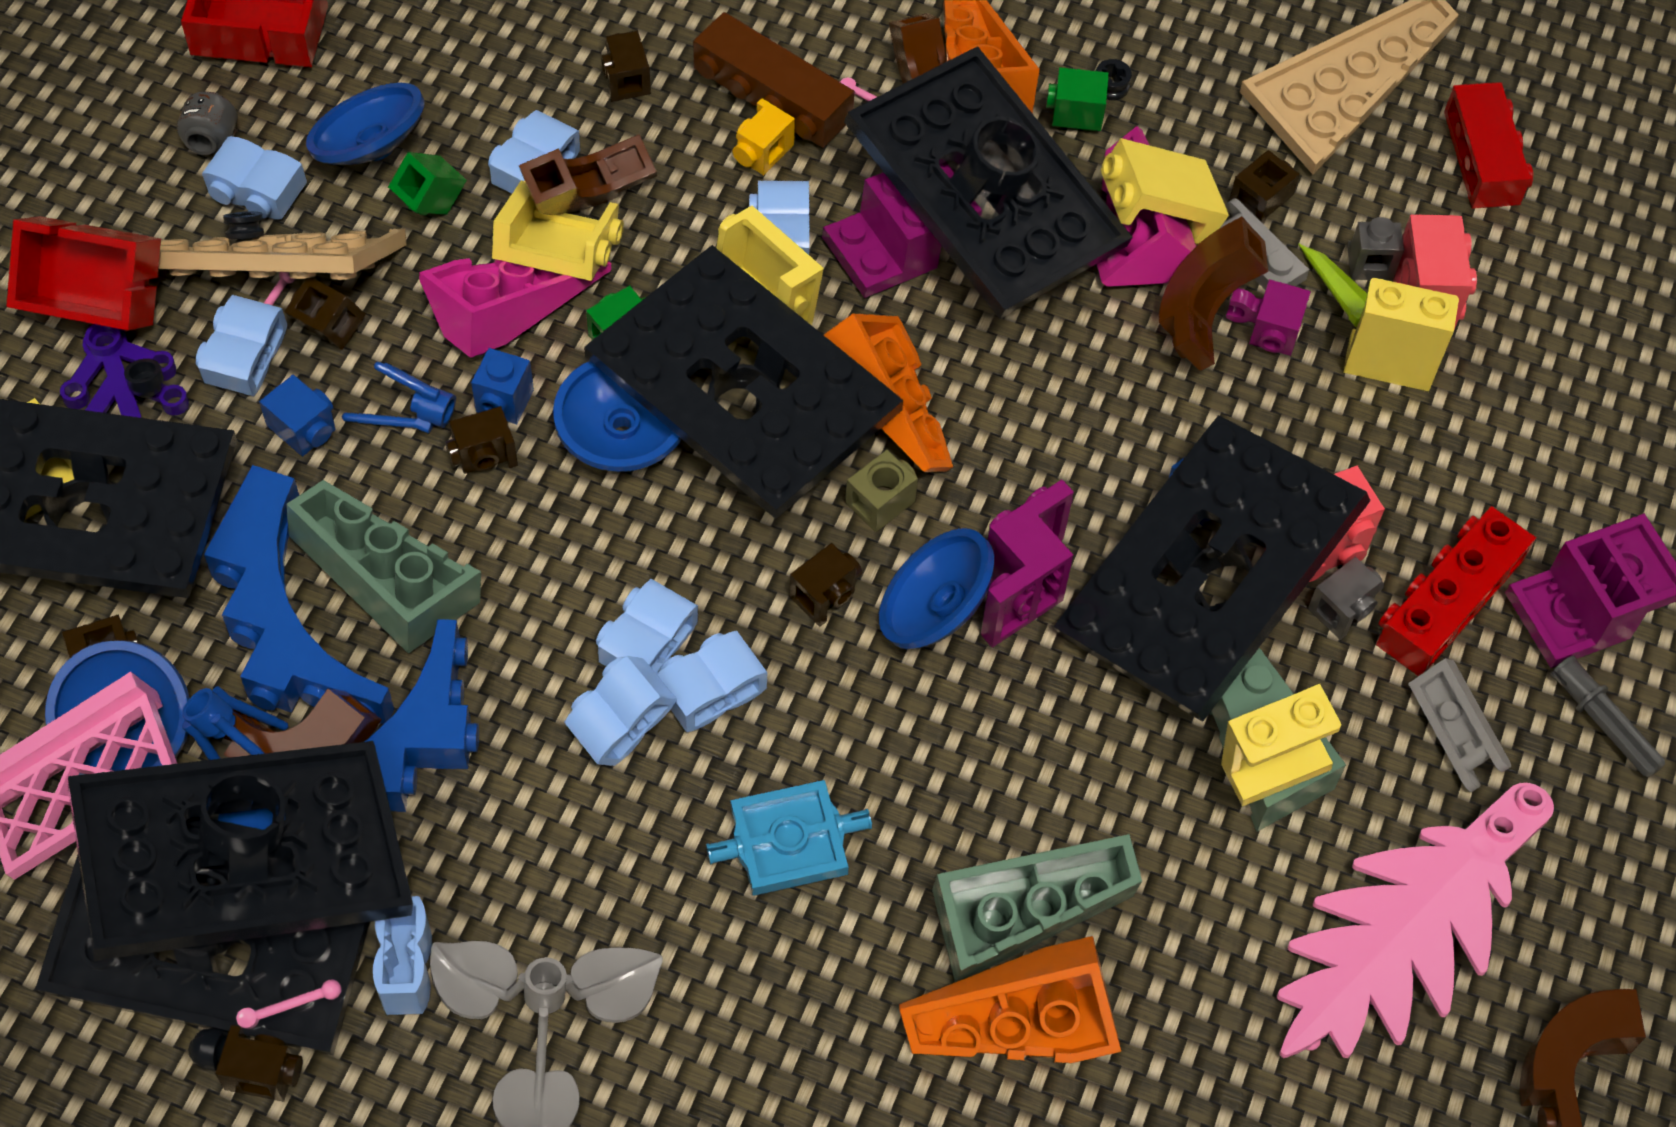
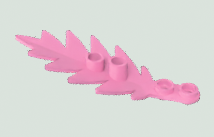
M1519 783L1506 791L1466 829L1453 826H1435L1422 829L1419 838L1435 846L1399 848L1356 858L1352 864L1354 870L1395 885L1367 886L1340 890L1317 896L1314 899V908L1360 925L1318 931L1289 942L1287 948L1290 952L1331 968L1309 974L1279 990L1277 994L1278 1000L1301 1009L1283 1041L1279 1053L1280 1056L1288 1058L1298 1054L1329 1034L1342 1057L1349 1058L1361 1035L1370 1001L1396 1045H1401L1406 1037L1413 997L1412 968L1439 1016L1446 1017L1450 1012L1454 988L1452 931L1477 975L1483 976L1488 969L1492 939L1490 891L1503 908L1509 906L1512 900L1510 875L1505 862L1549 821L1554 811V804L1550 795L1535 784Z

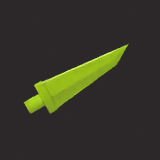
M1298 243L1310 264L1349 317L1348 319L1357 327L1366 303L1367 293L1325 254Z

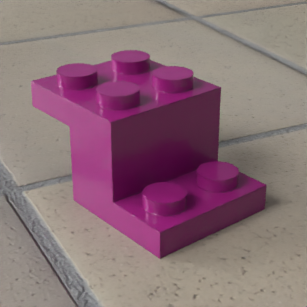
M947 162L940 165L949 178L954 175ZM884 172L865 179L860 213L823 227L822 239L864 298L938 268L941 244ZM974 200L971 206L981 217L982 209Z
M1063 480L1058 481L1049 488L1045 486L1038 488L1028 497L1023 505L1013 511L1005 510L1001 512L989 525L987 540L994 552V570L987 593L981 636L992 648L1064 600L1073 554L1062 543L1066 532L1074 491Z
M1644 513L1564 542L1550 570L1510 584L1505 594L1550 668H1554L1570 656L1574 655L1578 659L1631 639L1647 612L1676 602V561Z

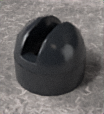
M153 359L136 360L129 364L124 371L127 385L136 396L151 398L157 395L163 387L164 377L161 367Z
M212 1028L203 1029L198 1032L189 1043L188 1048L189 1057L194 1065L204 1070L216 1071L229 1031Z

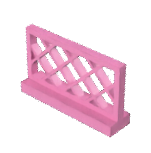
M129 672L0 754V858L5 874L12 879H17L76 841L73 821L62 830L55 829L64 806H71L68 792V776H76L79 773L93 774L112 771L110 769L120 747L134 749L125 770L141 768L148 752L158 754L162 765L178 764L158 709L163 707L159 694L132 672ZM145 718L146 723L138 741L124 738L129 727ZM105 743L106 746L97 766L84 765L87 754ZM63 769L65 770L55 793L42 791L46 780ZM23 795L24 797L14 819L5 818L2 808ZM38 799L51 801L40 826L28 823ZM23 832L36 833L30 850L17 857L15 850Z

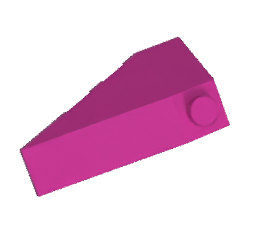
M1138 126L1122 137L1123 139L1149 145L1143 130ZM1118 141L1106 150L1105 157L1112 152ZM1103 179L1102 190L1107 194L1106 205L1118 218L1117 212L1115 210L1107 186ZM1147 209L1140 210L1131 225L1123 224L1133 237L1128 246L1097 263L1101 282L1107 287L1168 283L1182 261L1196 247L1192 231L1186 219Z
M468 258L454 260L419 272V280L443 336L471 358L486 353L488 348L495 349L515 339L610 272L612 263L608 261L605 267L600 266L592 281L497 259L494 260V263L472 265V261Z

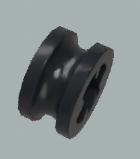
M1117 59L1104 60L1098 64L1095 71L1109 72L1107 100H1118L1126 96L1132 78L1130 67Z
M247 211L223 215L224 222L229 224V229L225 231V237L228 239H249L264 235V229L258 225L259 221L263 219L262 212Z

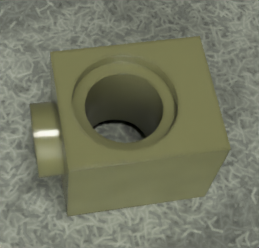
M885 450L847 479L845 504L877 532L915 503L918 478L909 463L904 460H898L888 450ZM886 486L890 487L891 490H880L878 487Z

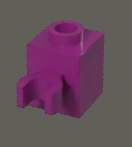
M1271 279L1268 281L1263 299L1256 298L1247 290L1237 288L1232 294L1226 318L1238 323L1248 321L1255 323L1249 344L1262 347L1269 352H1279L1291 356L1311 291Z

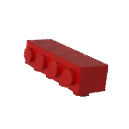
M1493 506L1480 519L1473 515L1464 524L1457 535L1460 541L1453 548L1449 544L1445 545L1431 564L1435 569L1428 577L1420 573L1405 592V596L1408 599L1401 607L1393 603L1378 623L1383 630L1376 646L1417 676L1426 672L1525 561L1537 538Z

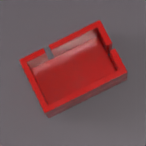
M187 0L181 24L190 55L264 63L268 62L269 57H274L275 64L312 67L328 9L327 0Z
M42 216L13 219L6 307L128 331L152 326L157 286L149 285V279L158 278L161 238L85 224L76 225L74 222Z

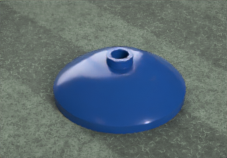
M390 83L358 93L335 106L317 121L307 136L306 147L315 160L330 165H355L384 159L403 143L417 125L424 109L425 101L418 87L409 83Z
M591 361L582 364L569 374L556 394L553 417L557 435L564 447L574 457L592 467L617 472L645 468L665 458L681 441L678 435ZM622 426L629 428L623 431L616 430Z
M966 528L955 529L933 538L913 553L897 571L883 596L879 610V625L883 635L897 647L914 649L940 642L963 626L982 603L992 581L994 552L989 541L975 530Z
M123 640L106 641L82 649L67 660L59 669L47 694L45 721L46 725L121 677L132 672L158 692L163 707L158 709L176 758L188 736V733L182 729V725L186 721L183 718L182 712L190 697L182 676L164 655L149 646L137 642ZM145 718L129 727L124 738L138 741L146 723ZM104 743L87 754L83 764L96 767L106 744ZM120 747L110 770H125L134 749ZM148 752L141 768L162 766L158 754Z

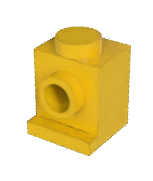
M761 98L757 102V114L752 119L747 118L738 128L736 134L737 145L732 150L734 158L741 165L751 167L764 176L794 146L795 118Z

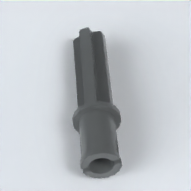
M1574 655L1565 659L1551 672V676L1577 702L1576 710L1578 712L1585 710L1643 776L1650 777L1664 766V758L1605 694L1608 691V687L1606 685L1599 686Z

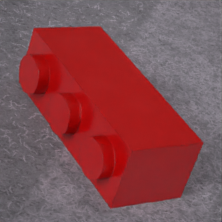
M1502 82L1454 85L1444 114L1471 208L1521 205L1527 188L1532 186L1533 169L1530 163H1526L1522 151L1523 136L1521 131L1515 128L1513 103L1511 99L1506 98Z

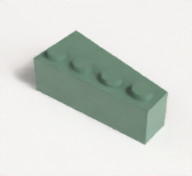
M322 480L286 504L289 537L406 652H412L434 636L438 619L457 620L480 603L481 571L469 564L463 567L449 559L448 552L432 543L430 546H427L409 535V529L395 521L388 523L373 514V508L325 480Z
M1260 648L1209 713L1214 716L1220 731L1219 739L1223 749L1229 720L1293 695V692ZM1326 737L1322 738L1321 741L1333 762L1331 771L1250 803L1251 819L1256 832L1335 789L1346 764Z
M1130 834L937 874L932 892L954 981L958 982L978 974L1132 898L1142 883V877Z

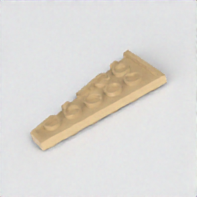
M1409 0L1242 81L1240 93L1314 175L1456 25L1459 14L1446 0Z
M405 228L390 229L389 233L379 238L367 239L366 230L350 231L349 233L334 235L328 241H326V234L321 232L263 235L252 238L253 240L241 241L230 245V239L226 237H213L211 240L195 242L192 244L193 247H189L188 240L186 239L161 240L158 269H169L170 275L173 276L191 275L196 273V270H209V275L213 277L231 276L236 274V271H249V276L253 278L271 277L276 275V272H289L290 278L293 279L311 278L316 276V273H330L331 279L346 280L357 277V272L360 270L374 268L375 262L406 246Z

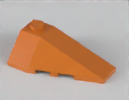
M943 0L947 61L978 46L1033 113L1040 69L987 0Z
M851 314L825 333L824 336L903 399V410L881 429L923 472H945L953 468L940 423L927 410L926 402L932 399L929 388L924 384L920 386L915 370L921 366L918 353L899 316Z
M1093 936L1041 948L899 1004V1010L912 1054L974 1057L977 1053L1006 1054L1007 1059L1024 1060L1025 1056L1054 1057V1062L1075 1063L1121 1052Z

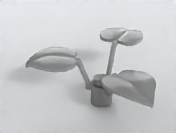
M487 941L434 942L432 944L430 968L433 984L441 1001L453 1013L468 1019L487 1018L496 1010L499 999L511 1001L523 989L526 1005L532 1011L539 1013L536 1072L523 1068L513 1070L497 1083L494 1090L493 1111L501 1127H570L579 1108V1090L573 1076L561 1070L545 1072L548 1014L557 1011L563 1005L567 991L574 1000L579 1001L586 998L587 1010L596 1019L612 1023L631 1020L642 1013L650 1002L662 967L663 958L660 954L636 948H602L581 956L572 966L570 975L566 974L564 966L559 961L544 957L531 962L525 973H521L518 976L517 965L513 955L498 944Z

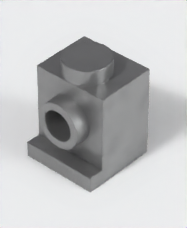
M1377 217L1370 222H1358L1353 239L1347 245L1352 280L1378 278L1393 281L1404 252L1401 223H1393L1385 217ZM1368 255H1382L1383 264L1365 262Z
M1355 556L1316 586L1308 610L1341 640L1347 635L1354 618L1359 622L1367 617L1376 607L1378 602L1374 598L1383 589V580L1373 568L1366 567Z

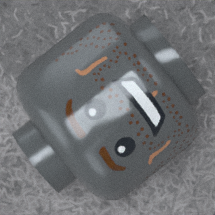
M197 92L190 95L184 103L177 121V133L191 151L201 155L216 154L227 137L233 136L237 126L238 113L233 104L222 95L215 92Z

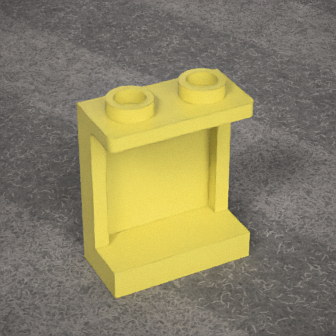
M1120 138L1112 152L1103 161L1101 173L1121 224L1131 225L1142 209L1186 219L1192 231L1195 243L1199 244L1218 230L1229 216L1207 162L1204 159Z
M521 180L494 220L492 259L592 281L600 266L605 267L607 265L612 245H619L624 222L618 219L619 204L610 202L599 220L569 213L545 215L537 210L525 181Z
M750 206L738 214H731L726 217L718 229L719 234L716 248L812 325L824 268L754 206Z
M1372 278L1356 329H1352L1349 338L1343 373L1429 391L1454 332L1459 302L1458 296Z
M1320 684L1228 721L1221 765L1242 807L1331 771L1333 762L1321 739L1339 732L1341 722Z

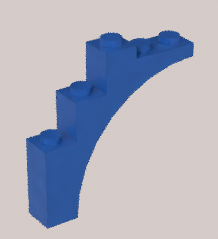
M252 465L204 553L212 578L225 587L236 588L222 613V617L231 639L243 647L254 649L240 676L249 700L265 710L272 711L275 708H279L292 713L299 697L307 704L315 707L327 689L342 690L352 695L381 718L380 723L384 724L391 718L394 711L389 688L354 673L328 655L303 628L288 601L284 565L289 538L286 504L299 496L295 479Z
M437 620L431 652L416 685L396 713L369 739L364 741H374L390 810L393 812H406L408 795L416 794L417 768L468 769L470 752H478L479 724L471 723L468 705H463L464 681L458 680L459 666L467 665L468 639L460 638L457 620ZM267 808L219 814L218 821L264 830L272 824L273 813Z

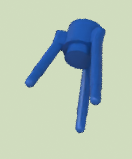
M376 362L374 368L377 371L416 391L411 401L410 411L417 414V419L363 413L342 414V419L347 422L415 428L429 434L433 425L444 428L448 424L455 408L456 396L429 386L388 363Z
M219 686L213 690L204 688L196 692L187 701L182 712L183 718L186 720L182 725V729L195 739L208 760L221 759L207 738L212 736L219 739L227 735L250 755L265 753L234 727L235 716L232 709L285 731L288 729L286 721L228 695Z

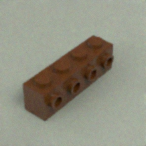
M723 12L693 40L694 69L704 78L712 79L727 88L739 99H744L757 107V102L763 98L794 117V130L801 138L811 140L824 148L846 126L844 123L845 117L849 111L854 109V90L726 12Z

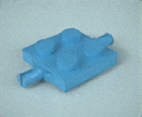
M825 780L731 800V812L735 824L734 839L711 844L707 843L706 850L710 865L716 862L739 858L740 863L747 871L752 895L755 896L848 875L849 866L843 848L844 834L866 829L870 830L872 829V822L868 809L840 815L839 811L830 801Z

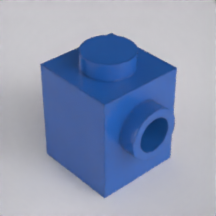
M488 348L471 382L476 412L479 413L501 406L507 422L517 425L534 391L530 360Z
M294 374L259 401L266 426L302 457L314 447L323 445L329 439L331 433L336 430L331 413L334 407L329 398L317 388L312 391Z

